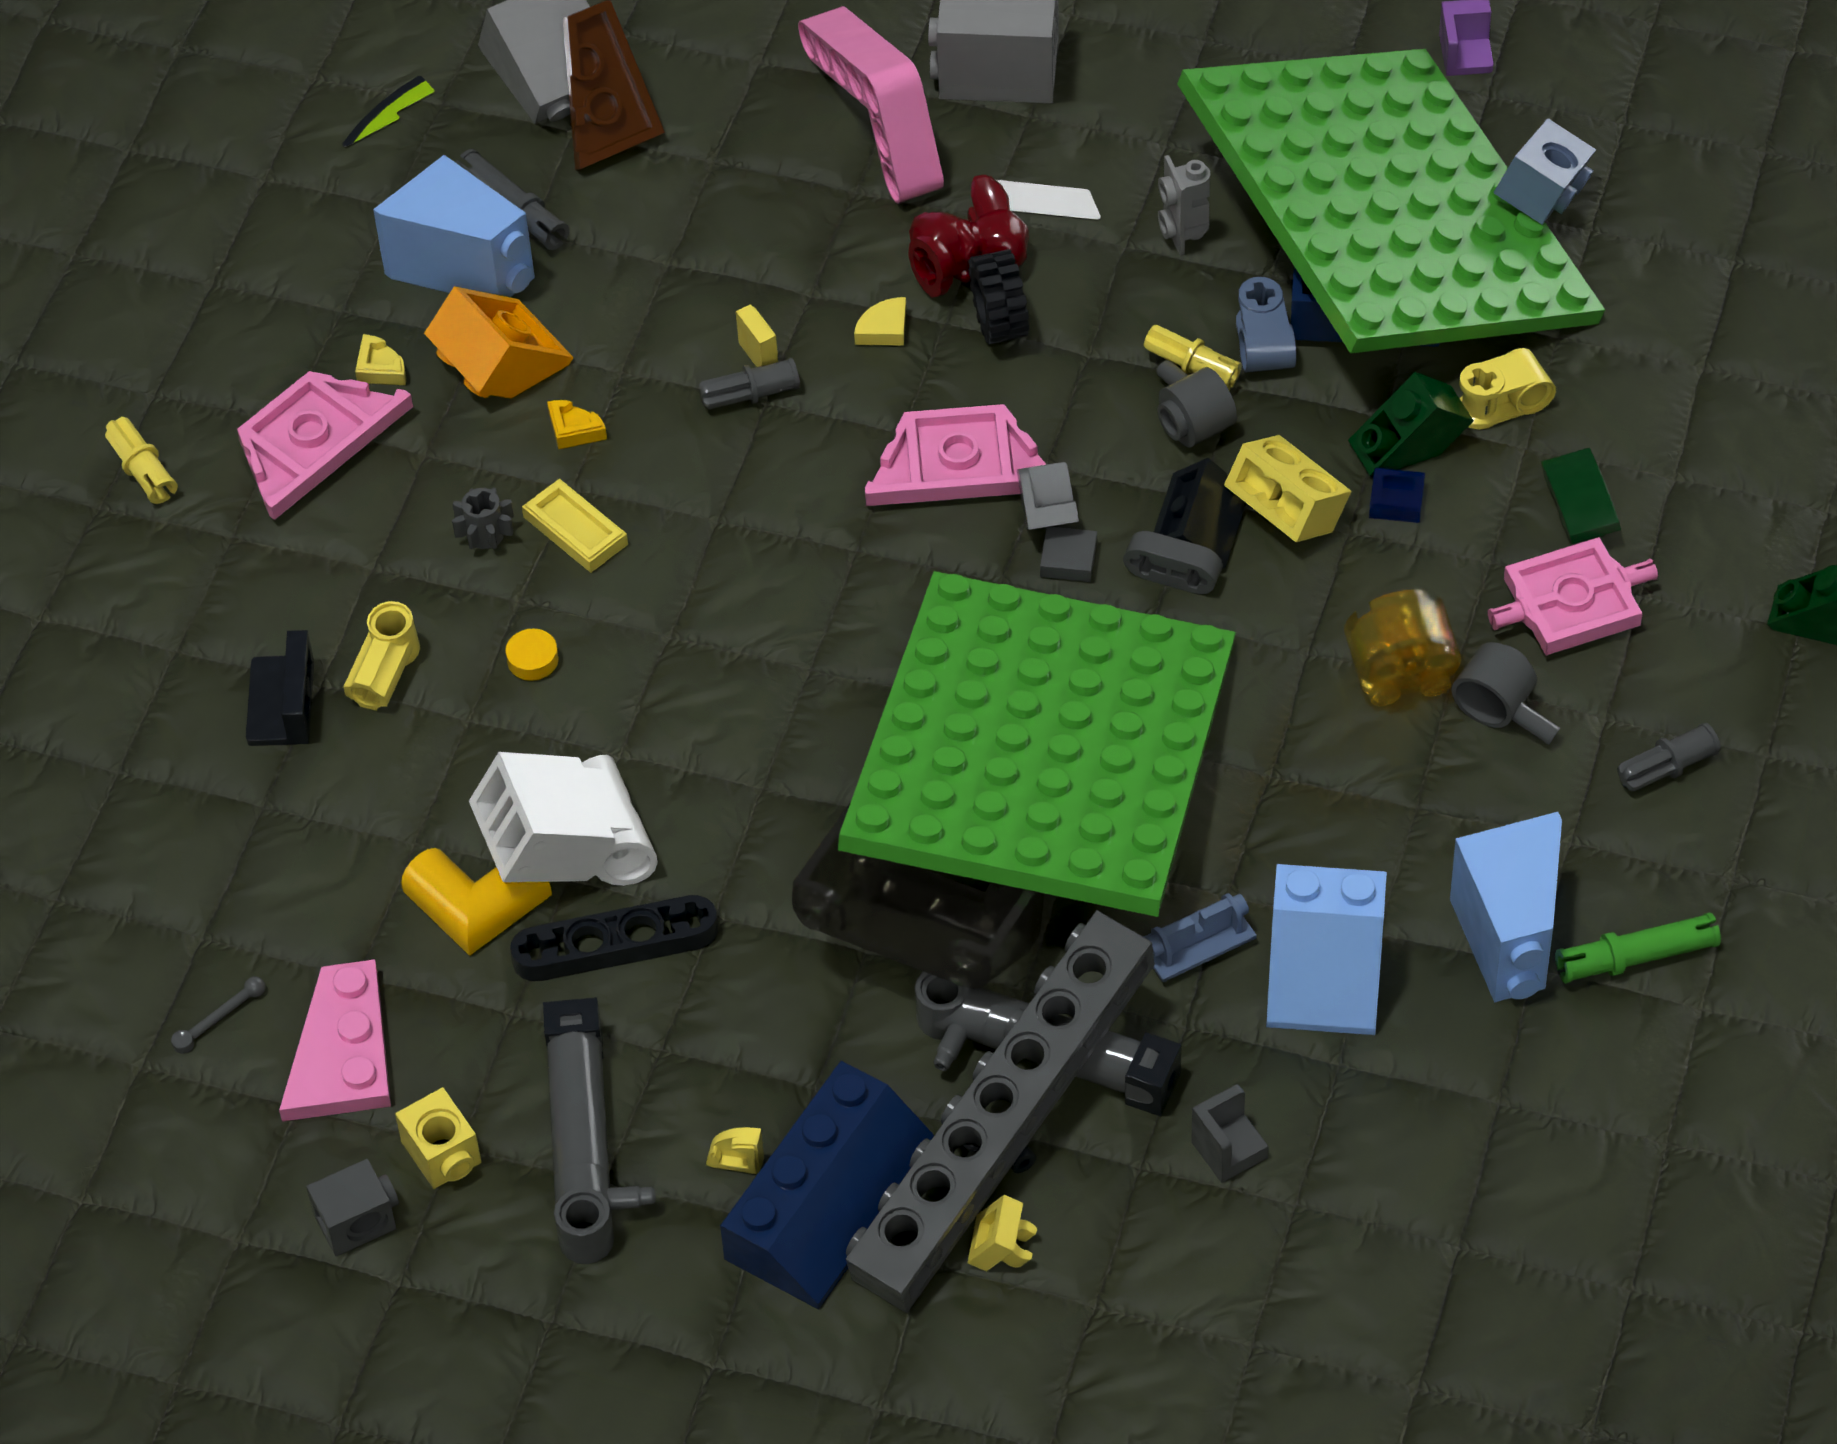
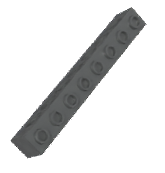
M1096 910L1086 925L1080 923L1072 931L1065 946L1066 953L1056 967L1051 965L1044 970L1036 983L1034 990L1036 995L1025 1010L1019 1008L1013 1013L1004 1029V1040L994 1053L988 1051L982 1056L973 1072V1083L963 1097L956 1095L948 1103L941 1118L942 1126L932 1140L926 1138L917 1146L910 1160L909 1166L911 1169L900 1184L894 1182L887 1188L878 1204V1215L868 1229L865 1227L858 1229L847 1246L846 1262L851 1279L905 1313H908L1155 965L1151 941ZM1090 971L1099 972L1104 975L1095 983H1084L1078 980L1081 975ZM1058 1014H1067L1073 1017L1072 1021L1064 1026H1053L1047 1023L1050 1018ZM1027 1057H1037L1042 1060L1038 1067L1030 1070L1020 1069L1016 1066L1019 1061ZM996 1100H1005L1011 1103V1106L1002 1113H990L985 1110L991 1102ZM971 1143L980 1147L979 1151L970 1157H959L954 1154L955 1150L963 1144ZM935 1187L945 1188L949 1191L946 1197L940 1201L929 1202L922 1198L926 1191ZM909 1231L917 1235L916 1239L907 1246H895L890 1243L892 1238L900 1232Z

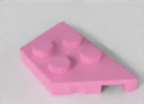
M309 371L237 429L239 441L269 516L274 520L277 519L413 408L411 394L401 389H397L394 396L370 391L369 384L366 382L352 379L337 380L332 375Z
M1004 404L904 412L895 429V439L887 444L880 458L881 466L873 482L868 481L865 486L866 506L1021 494L1017 469L1046 465V463L1038 455L1037 444L1028 433L1018 428L1016 418Z

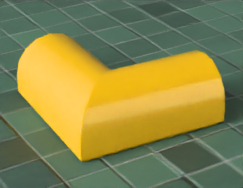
M430 848L418 854L406 867L401 882L403 892L469 956L552 896L549 882H503L497 867L474 882L438 848Z

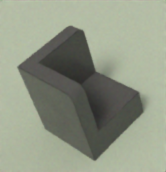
M1058 462L1017 469L1027 530L1079 522L1076 501H1073L1067 463Z
M1239 1084L1192 1108L1191 1143L1221 1183L1268 1158L1269 1146L1244 1114L1245 1092Z

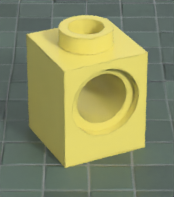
M443 1087L395 1113L401 1142L433 1189L448 1181L452 1182L462 1179L471 1172L473 1167L482 1163L476 1133ZM438 1140H450L447 1143L441 1145L433 1144Z

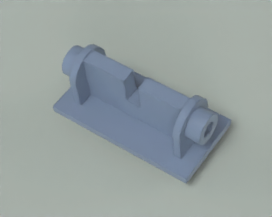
M1227 893L1221 897L1220 901L1163 928L1158 926L1152 928L1151 933L1144 936V938L1152 942L1155 962L1153 969L1162 982L1257 938V935L1244 918V915L1249 913L1244 897L1241 894L1232 897V895Z

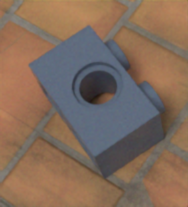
M1547 118L1514 157L1493 193L1543 225L1554 210L1562 215L1574 196L1581 192L1594 171L1587 164L1596 149Z

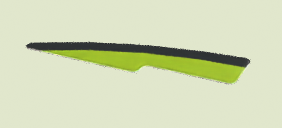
M422 76L415 77L374 107L357 124L342 145L347 147L397 121L400 118L397 114L398 111L434 93V89Z

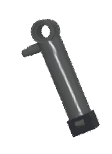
M932 966L921 973L915 985L918 1026L924 1034L933 1039L941 1040L937 1048V1055L933 1061L935 1067L941 1071H946L950 1068L952 1062L957 1059L966 1039L997 1049L1005 1038L1003 1033L1010 1017L1017 1009L1025 1010L1029 1005L1027 1002L968 983V979L963 972L953 966ZM939 1001H949V1002H950V1003H947V1004H936V1002H939ZM1058 1014L1050 1018L1047 1023L1053 1026H1064L1071 1022L1073 1018ZM1108 1030L1075 1077L1125 1093V1105L1161 1117L1181 1075L1182 1044L1145 1032L1142 1041H1138ZM1037 1057L1024 1058L1037 1064L1042 1063V1060Z
M597 997L543 1002L554 1174V1218L561 1252L569 1260L581 1264L598 1262L607 1256L612 1249L614 1232L611 1210L640 1208L642 1205L654 1204L656 1202L655 1188L652 1186L610 1188L602 1061L604 1059L603 1039ZM582 1223L593 1224L591 1227L585 1229L575 1228L577 1225Z

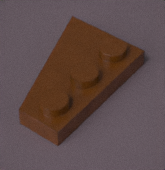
M611 0L601 1L564 17L563 30L575 170L585 168L665 133Z

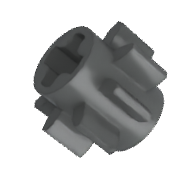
M471 488L463 497L462 502H453L455 518L452 520L454 536L458 538L467 535L470 549H495L503 540L504 535H513L511 519L514 517L512 501L511 499L499 501L496 488Z

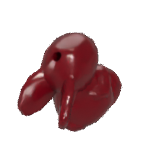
M974 176L971 182V198L974 207H970L967 211L968 220L945 212H924L914 217L909 230L911 242L908 255L917 281L930 297H939L947 294L953 284V277L964 283L971 281L969 276L970 257L1010 249L1011 254L1013 253L1015 257V264H1018V268L1027 259L1028 227L1017 215L1010 211L1009 196L1003 186L991 176Z

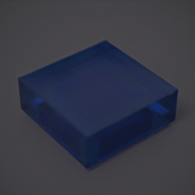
M1375 468L1369 518L1420 523L1425 473Z

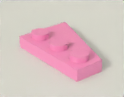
M375 959L321 967L279 1109L282 1122L391 1107L379 979Z

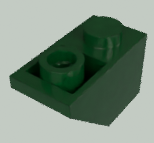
M1414 372L1348 441L1369 475L1377 478L1440 455L1474 420L1451 385Z
M1830 565L1820 571L1797 579H1790L1778 585L1767 625L1774 631L1837 645V565Z

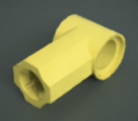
M395 601L381 603L369 613L367 619L368 635L343 686L346 697L357 702L360 707L375 711L380 707H387L405 666L412 663L420 651V644L411 610L406 605Z

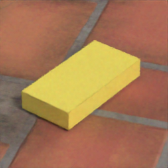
M560 478L522 506L523 517L590 573L628 545L626 532Z

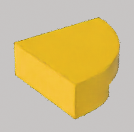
M567 400L547 401L558 450L607 440L605 425L595 412L591 411L590 413L582 408L575 407L573 402Z

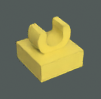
M1003 1195L976 1216L968 1264L987 1272L1000 1261L1011 1267L1019 1268L1032 1259L1033 1253L1020 1248L1016 1243L1017 1239L1026 1242L1037 1233V1228L1034 1224L1027 1220H1020L1023 1207L1022 1202Z

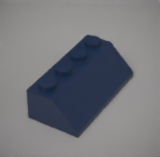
M840 1061L721 1223L724 1260L819 1310L848 1269L846 1249L851 1238L861 1227L868 1229L879 1213L878 1204L884 1192L892 1183H901L911 1169L909 1166L910 1160L917 1146L926 1138L932 1140L934 1134L888 1084Z

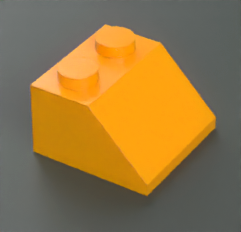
M456 286L453 287L424 332L427 338L438 348L436 351L437 356L448 365L455 367L464 376V385L474 394L483 398L493 395L512 399L569 366L574 358L519 299Z

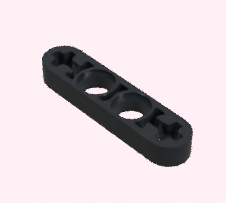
M688 895L532 926L521 930L514 936L510 946L512 964L516 974L528 981H544L698 950L711 944L718 934L717 911L714 904L707 898L699 895ZM697 917L700 926L690 928L687 918ZM670 920L672 934L666 935L664 921ZM638 924H646L656 930L654 936L642 942L633 941L626 934L629 929ZM584 935H595L603 940L602 945L592 952L578 951L573 946L575 941ZM564 942L566 955L559 956L557 943ZM539 948L542 958L531 960L529 950Z

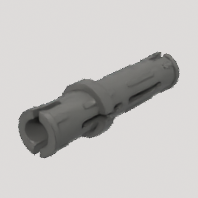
M469 149L460 155L472 165V168L466 167L459 160L456 161L458 165L526 213L528 231L541 241L548 250H555L564 244L551 231H556L567 239L570 232L569 226L545 209L544 201L534 193H526L483 158L477 150Z

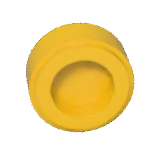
M522 630L513 635L506 645L505 651L508 668L512 674L520 679L529 681L543 679L550 675L558 665L559 657L556 641L552 635L544 630Z

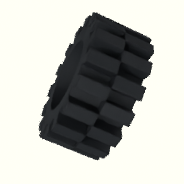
M1011 250L970 257L969 276L971 279L970 287L974 296L973 304L976 307L977 320L980 323L981 332L986 343L993 344L1028 336L1029 323L1027 319H1029V315L1025 305L1027 304L1026 295L1023 293L1022 278L1019 277L1018 264H1015V257L1013 253L1011 254Z

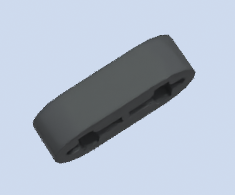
M1150 531L1135 533L1123 557L1124 565L1135 576L1196 594L1211 592L1223 568L1222 560L1211 549Z

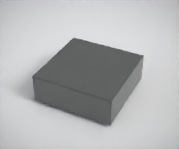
M1047 527L1040 564V577L1091 582L1097 547V531Z

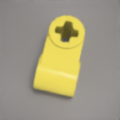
M1526 348L1514 349L1505 355L1484 362L1470 364L1460 374L1459 385L1463 392L1460 400L1474 420L1468 426L1472 429H1487L1495 424L1522 415L1539 412L1551 403L1556 394V386L1534 354Z

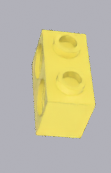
M1281 435L1243 443L1224 484L1225 487L1295 542L1332 533L1352 492Z

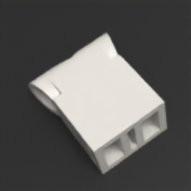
M498 752L469 800L503 882L588 881L596 875L601 881L611 885L625 886L647 879L655 871L658 864L656 853L640 817L631 803L624 781L613 757L609 755H598L581 762L579 757Z

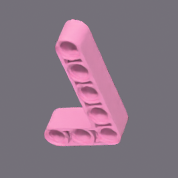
M844 6L799 21V36L809 59L868 109L885 183L895 203L899 204L942 189L944 187L942 168L923 85L914 63Z

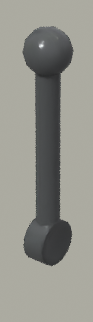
M255 976L247 979L243 990L189 1031L179 1030L175 1032L171 1038L174 1050L180 1054L190 1052L194 1047V1040L248 998L261 996L265 992V982L263 979Z

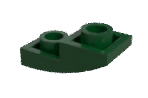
M1590 447L1541 461L1544 478L1556 501L1560 521L1572 544L1598 537L1601 539L1606 534L1621 530L1615 507Z

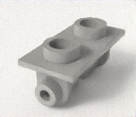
M1166 155L1164 156V177L1158 179L1159 192L1164 203V210L1158 211V222L1164 238H1172L1181 256L1185 255V240L1200 239L1209 229V202L1207 197L1210 194V170L1200 160H1191L1186 165L1175 167L1170 156Z

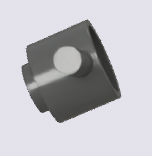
M1166 360L1158 366L1157 375L1169 386L1161 389L1159 392L1157 412L1164 430L1172 439L1179 440L1186 447H1193L1235 425L1237 411L1228 387L1214 370L1204 367L1187 375L1170 360Z
M1495 642L1482 644L1452 685V696L1458 707L1471 719L1488 727L1501 728L1508 725L1512 720L1548 745L1560 730L1559 726L1524 704V701L1536 686L1537 676L1528 659L1519 650L1511 646Z

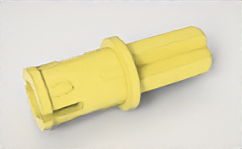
M1159 325L1151 327L1143 346L1145 349L1181 366V370L1187 375L1204 367L1211 368L1222 378L1229 391L1237 381L1242 368L1241 362L1204 346V340L1197 338L1192 342Z
M121 416L116 421L111 420L108 422L105 437L122 459V470L127 475L134 476L151 503L160 504L169 500L171 497L163 486H166L171 493L175 494L178 484L158 460L159 452L153 444L145 442L128 418Z

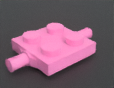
M1600 537L1505 566L1504 580L1515 602L1494 609H1488V619L1494 630L1522 621L1533 631L1545 655L1553 654L1641 626L1642 611L1632 596L1631 587L1651 580H1657V568L1653 564L1652 559L1624 568L1609 555Z

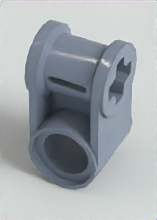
M1253 277L1246 280L1239 288L1238 302L1240 310L1236 315L1240 357L1244 372L1294 368L1296 365L1295 337L1292 325L1289 324L1283 291L1280 285L1267 277Z

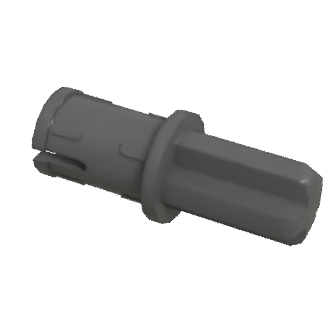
M793 358L755 368L744 365L741 372L705 380L699 384L701 401L707 409H714L746 400H751V403L755 404L758 403V398L792 389H800L799 375Z
M1702 723L1699 727L1671 740L1661 738L1656 741L1654 748L1622 762L1617 767L1620 782L1624 788L1635 792L1670 775L1671 778H1677L1682 775L1684 768L1709 756L1717 755L1721 749L1720 741L1715 730L1708 723Z

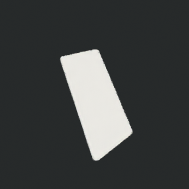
M996 180L1003 186L1009 196L1010 211L1094 220L1101 218L1088 189Z

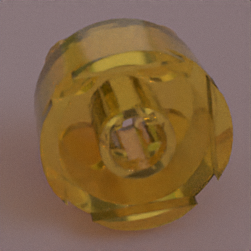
M1397 591L1370 601L1371 611L1359 619L1356 611L1347 619L1344 626L1346 641L1360 687L1369 695L1373 705L1386 706L1396 702L1401 695L1420 691L1424 696H1437L1451 688L1450 677L1453 676L1461 664V654L1445 603L1439 596L1434 601L1428 598L1426 591Z

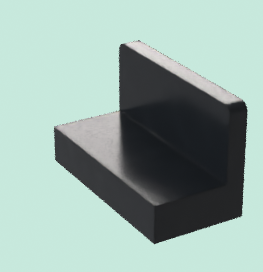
M1206 458L1173 473L1154 532L1211 549L1220 557L1223 568H1225L1246 502L1224 486L1228 474L1210 458Z
M308 630L287 631L285 656L252 658L246 725V740L249 746L309 744L314 657Z

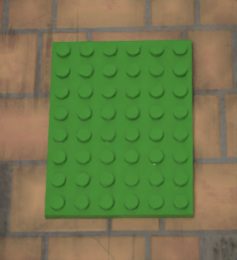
M1426 49L1182 70L1177 83L1178 87L1350 354L1599 324L1605 308L1545 222L1543 225L1493 193L1508 168Z
M934 571L839 834L838 851L1158 917L1230 662L1236 632L1219 629L1212 625H1199L1166 618L1161 615H1150L1120 609L1107 604H1095L1065 598L1058 594H1045L1015 588L1008 584H996L966 578L958 574Z

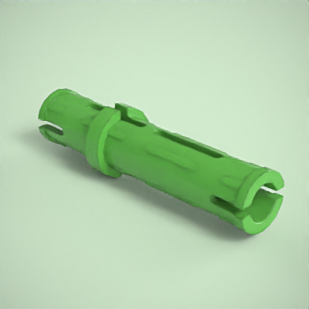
M1708 912L1702 916L1617 936L1614 932L1602 934L1599 941L1566 949H1557L1555 953L1556 967L1558 971L1565 969V972L1560 973V978L1565 984L1571 983L1573 980L1606 972L1611 976L1621 975L1626 967L1708 947H1718L1721 942L1720 929L1718 925L1710 927V924L1716 922V918L1712 913Z

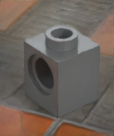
M368 1159L306 1186L313 1215L335 1257L396 1230L392 1207L399 1205L397 1194L388 1176L384 1174L377 1177Z

